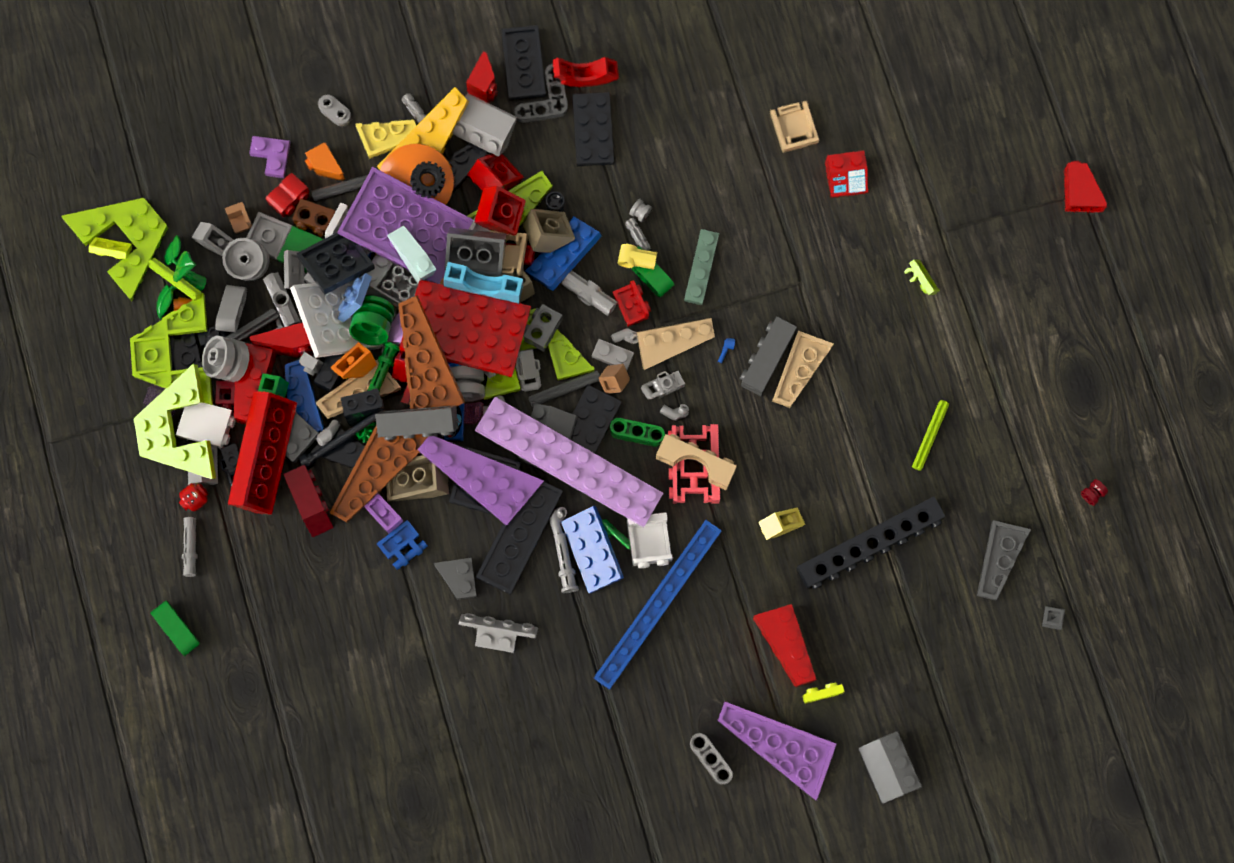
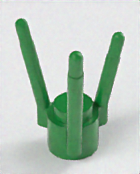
M607 519L602 520L608 538L614 536L627 549H631L629 539Z

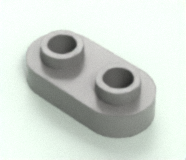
M324 95L319 99L318 106L320 111L338 126H346L350 123V111L331 95ZM327 101L331 102L328 106L324 105ZM344 113V116L339 117L338 114Z

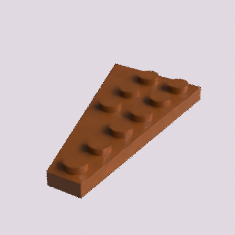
M418 295L399 303L400 322L404 338L403 347H405L407 385L410 392V409L458 406L465 403Z
M376 425L330 514L345 522H349L420 454L417 449L428 437H422V434H415L413 438H403L402 435L396 436V439L385 440L384 437H378Z

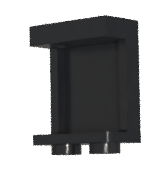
M378 389L341 397L344 416L349 426L356 425L374 412L385 410L383 399L380 397Z

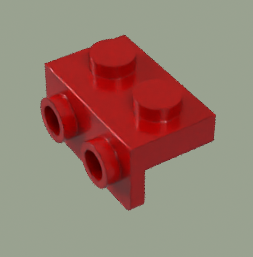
M634 280L630 281V285L613 291V296L617 301L627 327L648 319L649 312L651 311L648 302L643 301L641 297L643 292L640 285H636Z

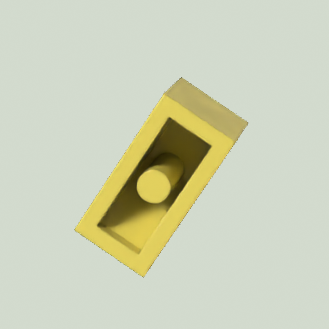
M798 507L776 512L759 522L766 540L779 537L805 525Z

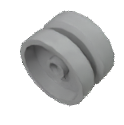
M238 238L230 242L224 249L222 256L223 266L227 273L234 278L245 281H254L261 278L268 270L270 263L269 253L261 243L247 238Z
M218 335L212 337L207 342L202 355L203 371L207 376L231 382L239 381L244 376L249 363V350L245 342Z
M467 366L450 368L465 402H473L485 397V387L480 384L484 381L483 370Z

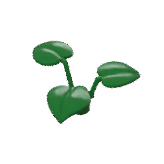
M176 235L166 250L165 264L170 266L173 262L176 265L173 275L174 282H178L184 277L187 282L202 291L206 285V277L190 271L196 264L189 252L184 251L178 261L176 259L181 249L180 238ZM166 285L158 296L156 307L158 317L161 320L172 302L173 290L178 289L174 285L171 287Z

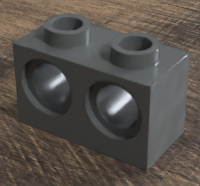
M542 304L540 309L536 308L534 311L532 323L526 325L524 342L544 352L563 318L562 314ZM544 316L551 317V320L545 323L541 320V318ZM534 332H540L542 336L538 339H535L532 337V334Z

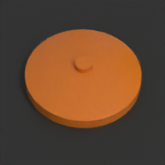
M408 144L397 148L388 155L380 171L412 187V184L410 185V177L416 165H420L424 161L425 163L432 161L431 164L437 163V167L441 166L442 172L445 173L444 178H446L444 187L437 196H431V198L447 205L454 189V174L451 165L441 152L425 144ZM425 173L420 178L425 186H432L435 183V178L430 173Z

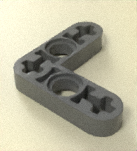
M553 64L545 69L549 100L518 105L514 110L518 122L526 123L566 115L568 107L565 88L561 84L560 79L556 78V81L553 82L551 71L554 69ZM553 87H560L562 91L560 94L555 95L551 92V89ZM560 99L562 111H558L556 100ZM540 106L546 109V112L542 115L536 113V109ZM530 108H533L534 116H531ZM520 110H524V117L521 116Z

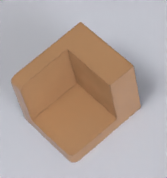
M243 202L225 208L236 234L251 229L252 224Z
M624 364L607 366L600 375L599 381L604 392L609 394L622 392L630 378Z

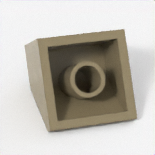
M531 209L523 225L532 250L535 252L551 253L575 239L565 212Z

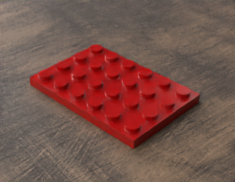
M420 280L415 296L418 295L447 362L513 377L531 306L444 287L442 284ZM403 337L399 347L401 351H405V347H403Z

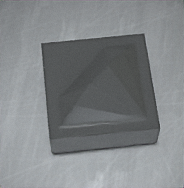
M1045 606L1042 627L1062 630L1065 609Z

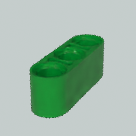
M655 263L654 270L637 266L631 268L659 298L674 286L671 278L657 263Z
M616 418L610 424V433L616 439L658 447L665 437L664 429L656 425L623 418ZM622 425L624 430L616 432L614 426ZM634 429H641L643 434L635 436L632 431ZM653 433H659L661 435V439L654 440L652 439L651 435Z
M164 601L150 612L183 656H186L200 645V642L167 601Z

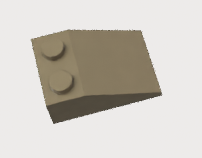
M424 455L416 456L386 485L387 501L389 502L434 498L449 494L448 476Z

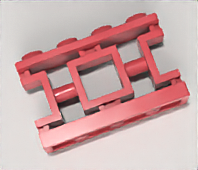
M718 424L703 425L702 435H684L683 426L676 427V425H672L671 431H668L669 436L671 434H679L681 441H689L696 445L697 441H706L707 433H710V451L716 453V457L719 458ZM684 460L669 468V480H672L673 486L669 487V499H673V504L685 503V494H704V503L719 504L720 488L711 484V495H708V488H698V479H707L708 472L704 465L703 472L684 473ZM677 471H680V479H690V488H681V496H677Z

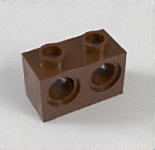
M300 199L292 219L297 228L304 231L309 229L314 234L324 237L325 231L336 211ZM306 213L310 214L308 219L301 218ZM321 220H328L327 224L319 225Z

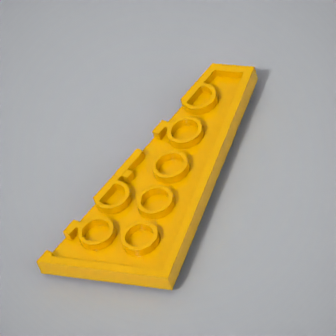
M454 87L389 154L397 148L408 144H425L443 154L448 139L451 138L457 122L460 121L469 103L468 99ZM388 155L377 165L379 169H381V166L385 159L388 157Z

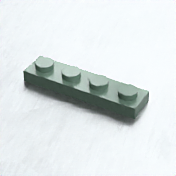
M703 229L700 231L684 298L685 302L703 305L719 233Z

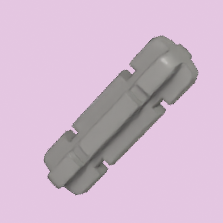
M406 94L402 97L403 103L408 105V110L415 119L417 118L416 121L419 124L426 115H423L424 112L417 102H414L411 94Z
M635 219L627 220L626 226L630 230L636 244L643 250L649 251L651 248L650 244L646 241Z

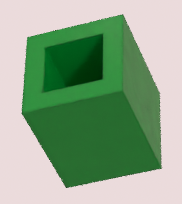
M263 373L258 392H271L285 398L289 382L280 376Z

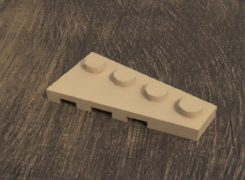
M706 318L637 332L643 369H648L715 337L712 319Z
M798 331L772 402L790 408L834 343Z
M378 359L375 360L377 366L367 375L361 378L348 379L316 401V405L327 419L344 413L341 397L368 390L379 364ZM389 372L379 391L381 398L401 390L400 385L392 378Z

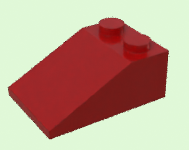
M303 322L250 336V341L253 345L273 349L275 354L295 358L301 357L304 352L311 356L314 354Z

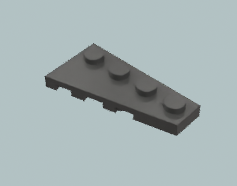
M992 521L977 596L997 600L1031 529Z

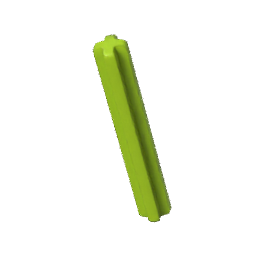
M156 258L148 261L149 268L192 300L196 301L201 298V291L182 278L180 281L174 282V271Z
M944 400L939 401L912 467L916 470H922L946 414L949 403Z

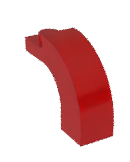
M606 57L583 64L572 63L561 58L553 60L554 77L560 79L561 84L566 86H597L619 79L617 61Z

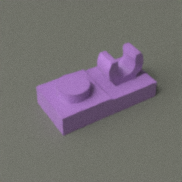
M379 494L364 506L388 534L403 522L402 518Z

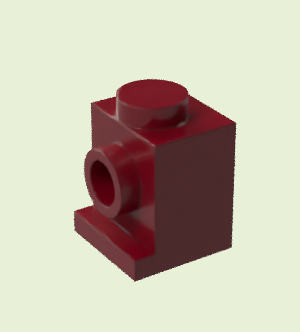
M216 381L215 404L218 407L232 410V407H234L235 382ZM231 395V399L225 400V396Z

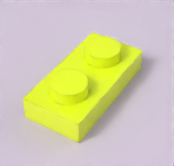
M97 237L89 245L90 253H96L99 256H112L116 259H126L132 251V244Z
M835 682L825 685L826 689L819 691L818 687L806 690L807 694L803 695L804 704L843 694V685L837 686Z

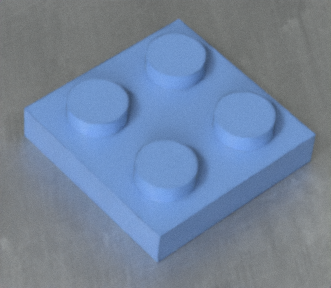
M365 273L361 278H357L351 287L348 286L343 294L345 299L338 308V311H340L338 319L345 322L362 306L372 276Z

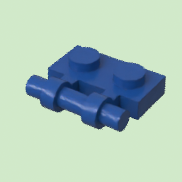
M408 520L377 543L389 560L393 556L398 558L393 563L396 570L402 566L405 567L409 564L408 561L416 555L422 554V550L428 547L424 540L418 545L415 543L414 540L420 535ZM410 545L412 549L405 555H402L400 551Z

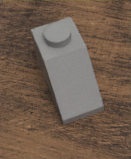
M200 222L192 236V239L220 256H223L224 249L233 241L231 237L213 224Z

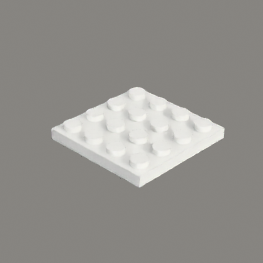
M356 279L324 295L316 283L293 285L290 288L315 358L346 354L358 343L349 332L353 315L345 322L338 319L340 313L338 308L345 299L343 294L348 286L351 287ZM360 343L368 350L380 349L383 344L374 346Z

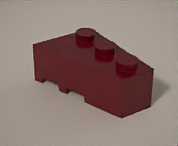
M302 465L283 474L312 538L334 528L327 514L329 508L325 500L322 501L320 498L323 494L319 486H315L313 483L316 481L312 470L308 471L306 466Z

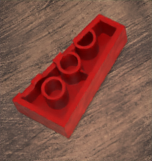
M245 343L249 350L248 367L244 376L239 381H235L234 418L237 423L245 425L254 391L258 392L262 374L271 375L276 358L273 349Z
M792 604L754 615V622L761 630L762 635L769 643L793 685L799 687L814 682L816 677Z

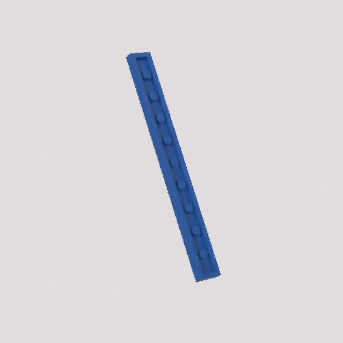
M707 520L704 521L594 677L596 681L609 690L722 530Z

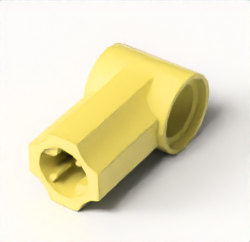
M622 244L618 265L626 268L637 266L654 270L657 252L641 250L631 244Z

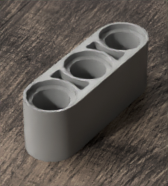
M226 285L216 318V330L236 333L246 301V287Z
M695 734L690 741V747L718 784L725 785L729 783L732 779V771L704 734ZM696 738L704 740L705 745L703 748L695 747L694 740ZM708 754L716 756L717 761L715 764H708L706 762ZM720 770H725L728 773L727 780L722 781L718 778Z

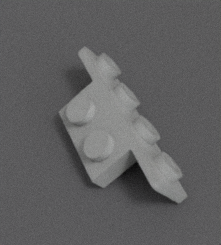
M472 613L461 614L459 619V625L478 628L475 646L512 653L515 650L517 635L536 638L538 627H534V625L529 623L517 624L511 620L500 621L495 620L493 617L483 618Z

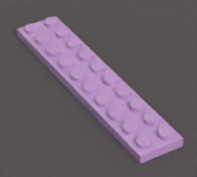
M494 397L475 429L481 435L643 528L663 495L661 491L497 397Z

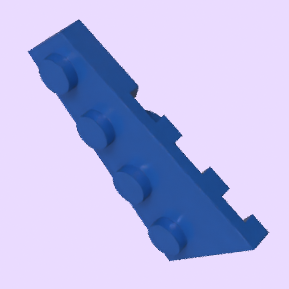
M299 360L285 364V379L289 382L287 399L297 402L295 412L317 432H322L325 430L320 410L316 405L317 400L309 373L303 371L305 367L299 363Z

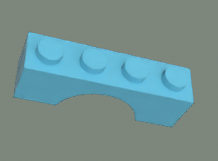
M451 262L447 264L443 279L444 287L518 304L523 289V278L505 274L500 277L484 276L470 270L467 266Z

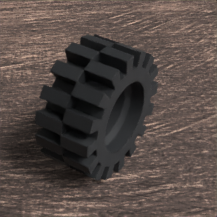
M424 161L420 165H416L410 177L412 190H415L417 195L421 194L423 198L424 196H427V198L437 196L444 187L446 179L444 178L445 173L442 172L441 166L437 167V163L431 164L432 161H428V163ZM423 174H432L435 178V183L432 186L423 185L420 179Z

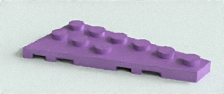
M435 436L428 437L417 449L505 525L512 520L543 483V480Z
M724 702L718 722L814 800H817L836 744Z

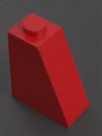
M1080 161L1068 163L1064 169L1065 212L1103 213L1107 207V202L1088 164L1081 163Z

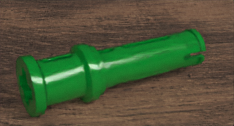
M391 342L384 343L385 348L382 355L378 357L379 364L367 391L373 389L380 391L388 370L394 366L395 356L400 351L398 345Z

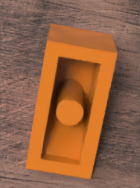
M325 142L305 153L307 157L305 163L309 170L313 169L316 175L340 181L345 179L342 170Z
M358 342L333 364L331 369L343 379L361 378L377 366V363L371 351Z

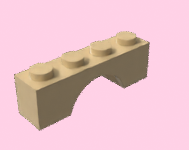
M665 435L656 454L657 460L671 466H675L678 462L685 459L696 460L706 468L709 483L727 490L737 467L732 460L718 458L716 453L710 450L703 451L698 449V445L692 442L687 444L681 441V438L677 435Z

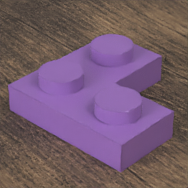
M253 136L250 156L267 158L266 176L284 178L290 141Z

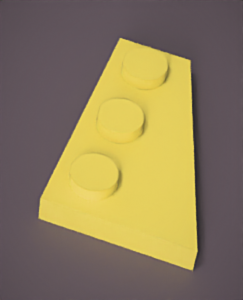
M414 120L391 121V123L380 124L379 122L362 125V123L355 124L369 159L393 150L416 127Z

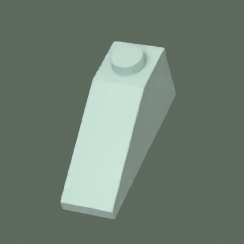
M405 226L387 235L417 284L420 280H425L434 275L436 271L435 266Z

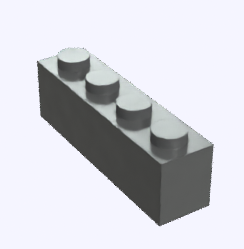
M776 317L774 322H769L766 331H768L766 337H761L757 345L759 347L757 354H752L748 362L751 364L749 369H744L740 377L742 380L741 387L759 396L763 394L796 331V326L779 317Z
M456 405L380 411L375 414L378 437H384L385 440L396 439V436L402 435L403 438H413L415 434H422V437L434 436V433L440 432L443 436L451 435L453 431L458 429Z

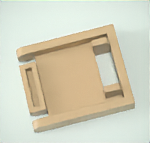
M807 101L802 102L803 110H801L799 102L779 107L777 109L778 117L774 109L770 110L783 153L818 144L819 142ZM803 136L807 137V140L791 144L792 139Z
M517 233L515 236L507 234L506 240L516 241V245H506L502 275L514 276L515 271H517V276H522L528 236L526 233Z

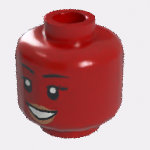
M190 483L179 493L181 499L179 503L185 510L197 511L207 503V496L209 494L200 483Z

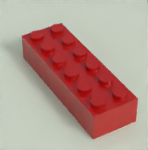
M254 391L228 505L258 514L272 515L297 402L271 392Z

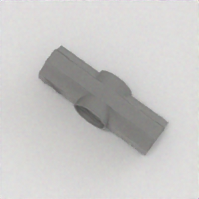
M572 270L562 282V285L575 293L582 302L589 306H594L607 316L612 313L617 305V301L602 292V289L592 281H586Z
M271 273L263 278L284 327L301 323L286 289H284L279 273ZM281 298L287 299L284 304H278V300Z

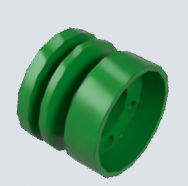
M365 296L362 306L353 314L349 328L350 335L358 342L366 345L377 346L387 342L395 314L394 306L384 298Z

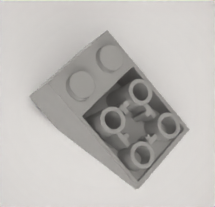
M376 254L372 260L375 269L367 273L372 278L366 295L384 298L392 305L399 307V303L415 296L418 284L410 271Z

